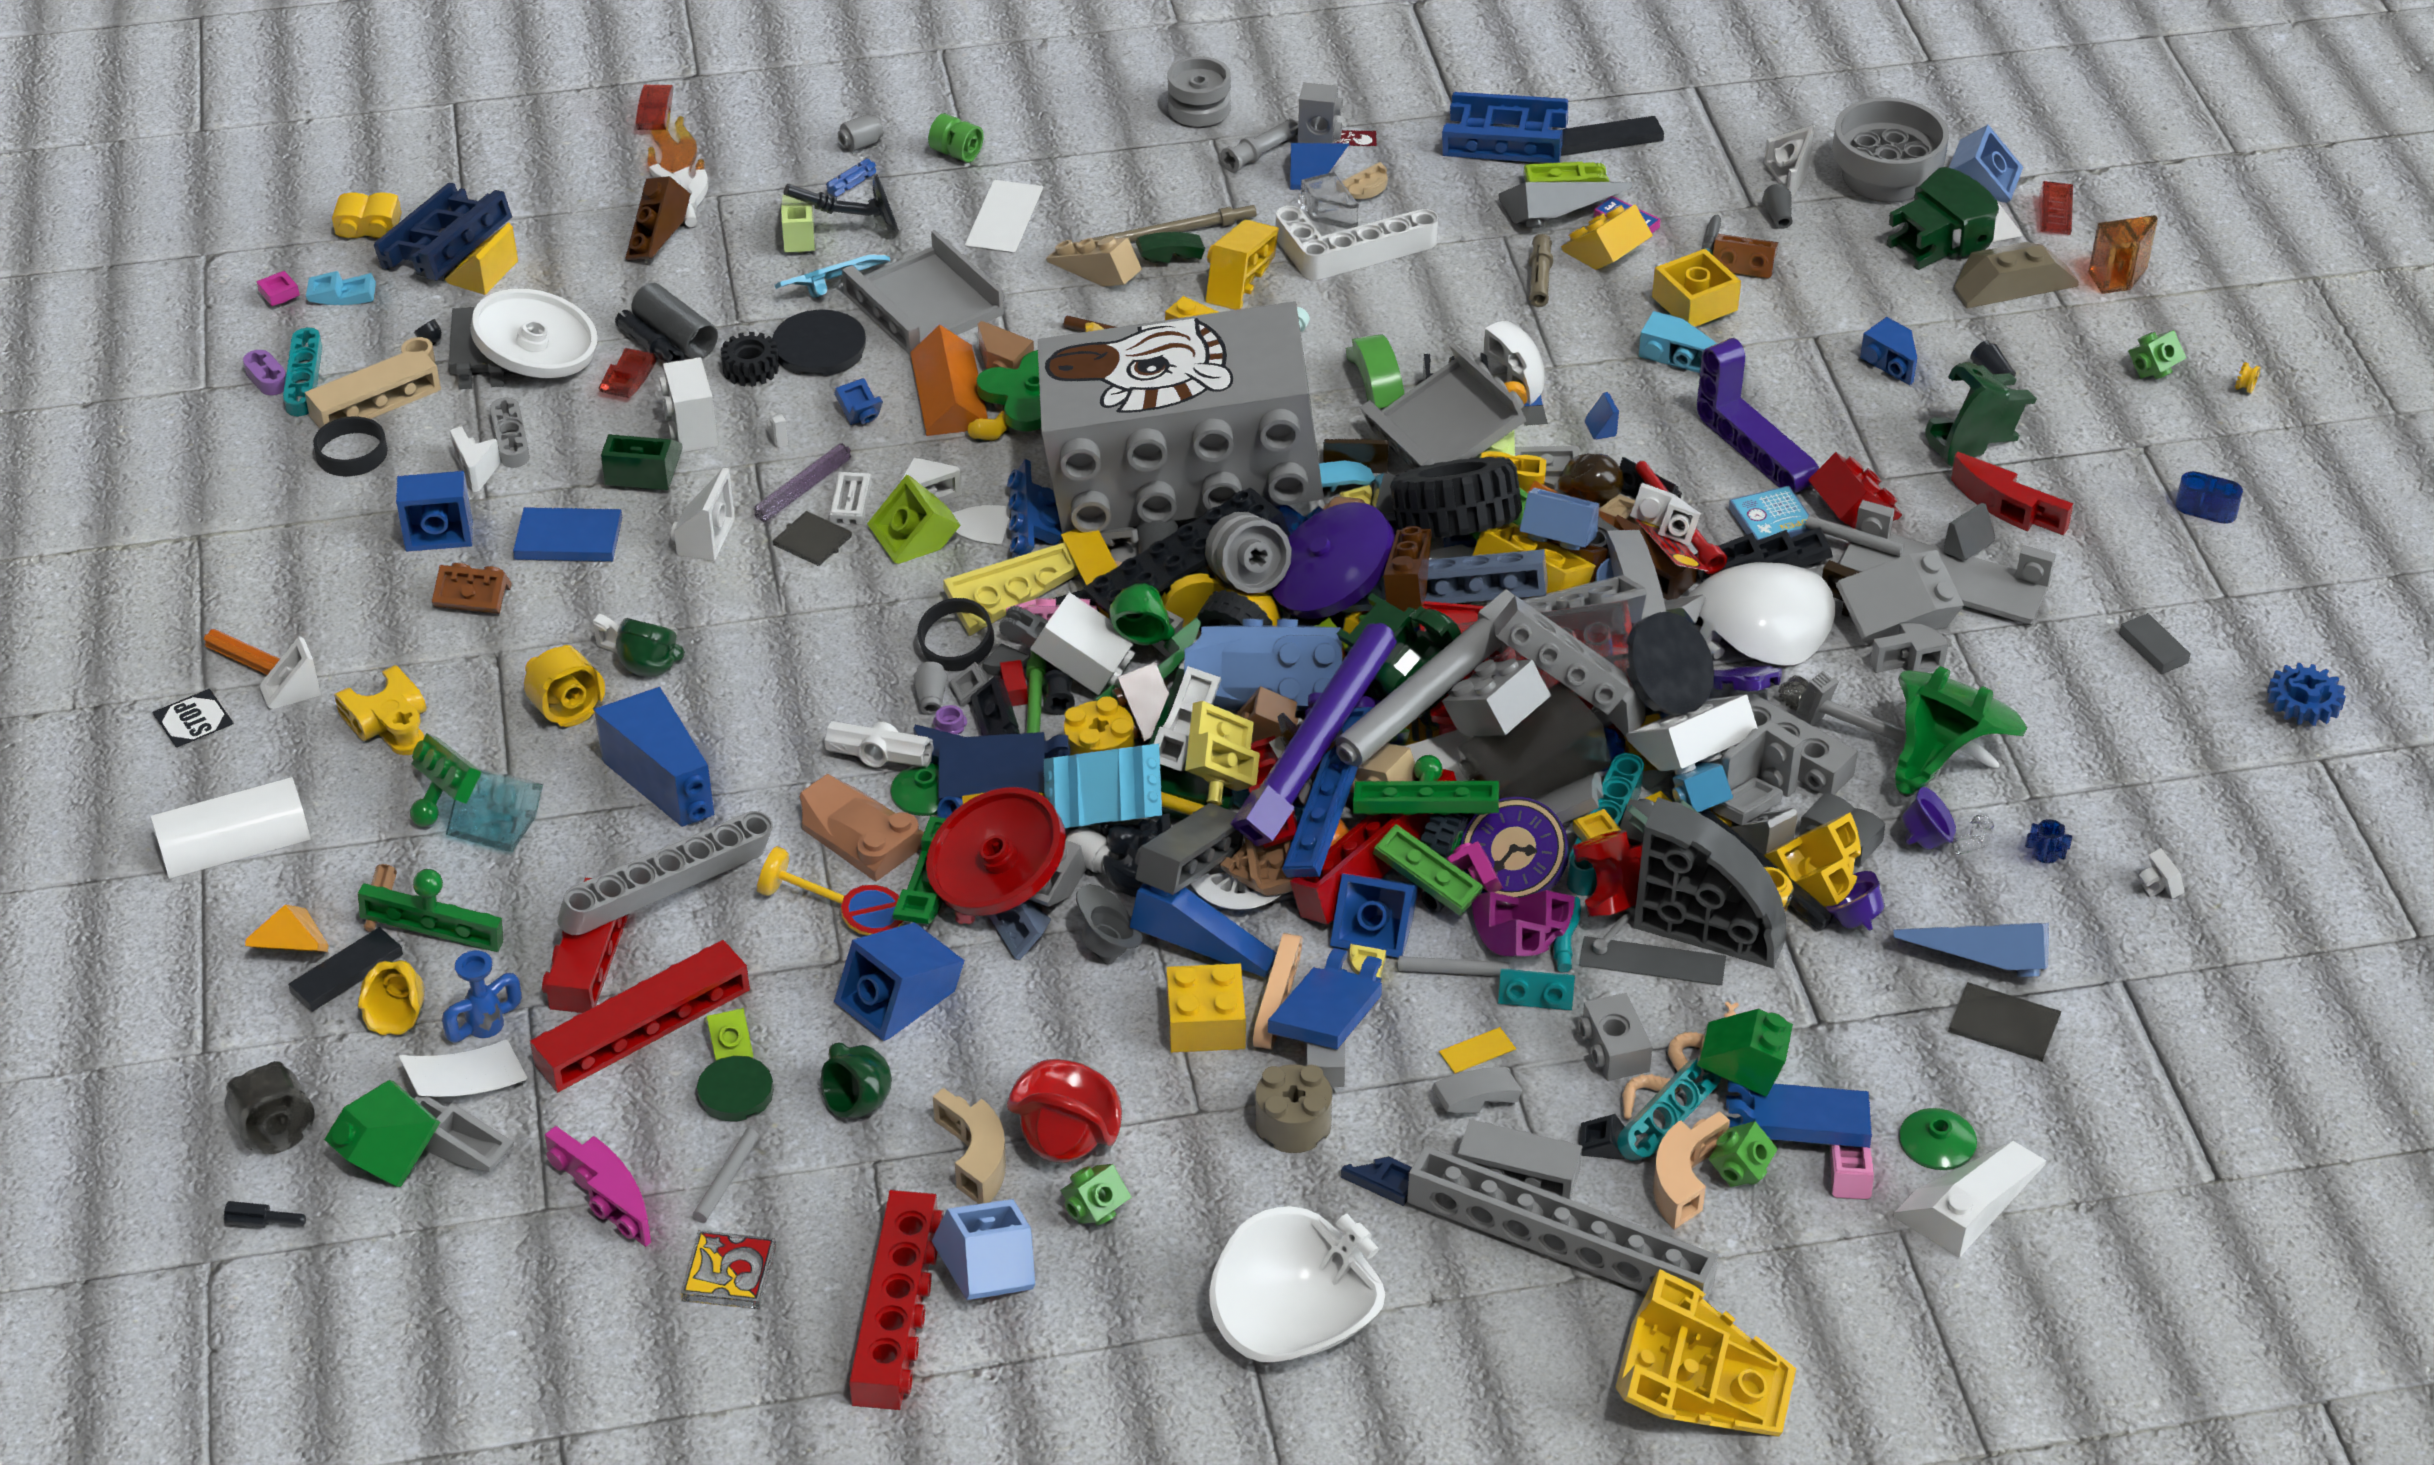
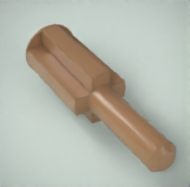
M387 864L377 865L371 885L392 890L397 874L396 869ZM366 919L364 929L372 932L375 930L377 922Z

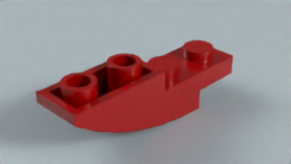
M1961 452L1955 454L1951 481L1975 504H1986L1990 514L2025 531H2029L2034 524L2064 536L2069 529L2074 503L2017 483L2018 474Z

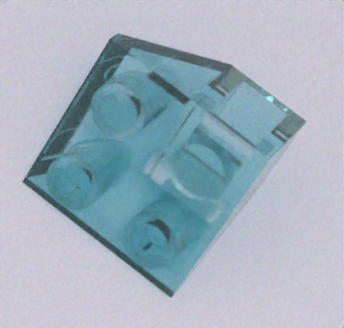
M479 769L482 773L467 804L454 799L446 835L513 852L536 818L544 784L508 774Z

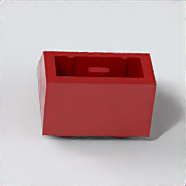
M1835 452L1808 479L1836 516L1853 529H1856L1858 510L1862 500L1894 508L1893 521L1898 520L1902 516V513L1894 505L1898 501L1895 496L1886 488H1880L1881 479L1869 468L1863 471L1864 468L1851 456L1846 459Z

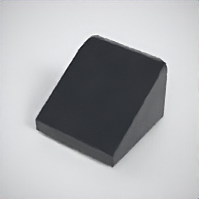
M1616 1114L1581 1123L1579 1145H1582V1156L1625 1159L1619 1151L1617 1144L1618 1135L1625 1126Z

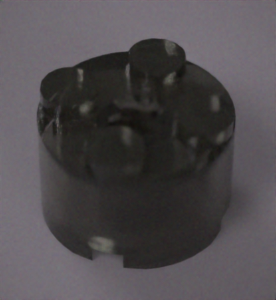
M274 1061L251 1069L241 1076L232 1078L226 1085L227 1094L224 1103L226 1114L242 1143L250 1150L252 1148L258 1149L263 1154H276L286 1151L298 1144L304 1138L302 1132L307 1125L310 1124L312 1126L315 1118L313 1104L296 1075L281 1062Z

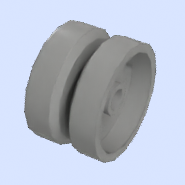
M1196 56L1181 59L1171 65L1167 72L1168 113L1174 120L1184 125L1201 127L1217 124L1227 118L1231 111V73L1225 63L1215 58Z
M1234 512L1221 518L1212 527L1206 540L1205 557L1209 569L1222 581L1247 593H1263L1274 588L1285 577L1291 564V546L1287 535L1278 525L1249 512Z

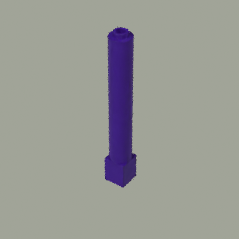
M1370 623L1366 625L1258 789L1252 790L1230 823L1256 846L1272 842L1295 808L1292 805L1293 801L1396 646L1397 641L1394 637V632L1383 623Z

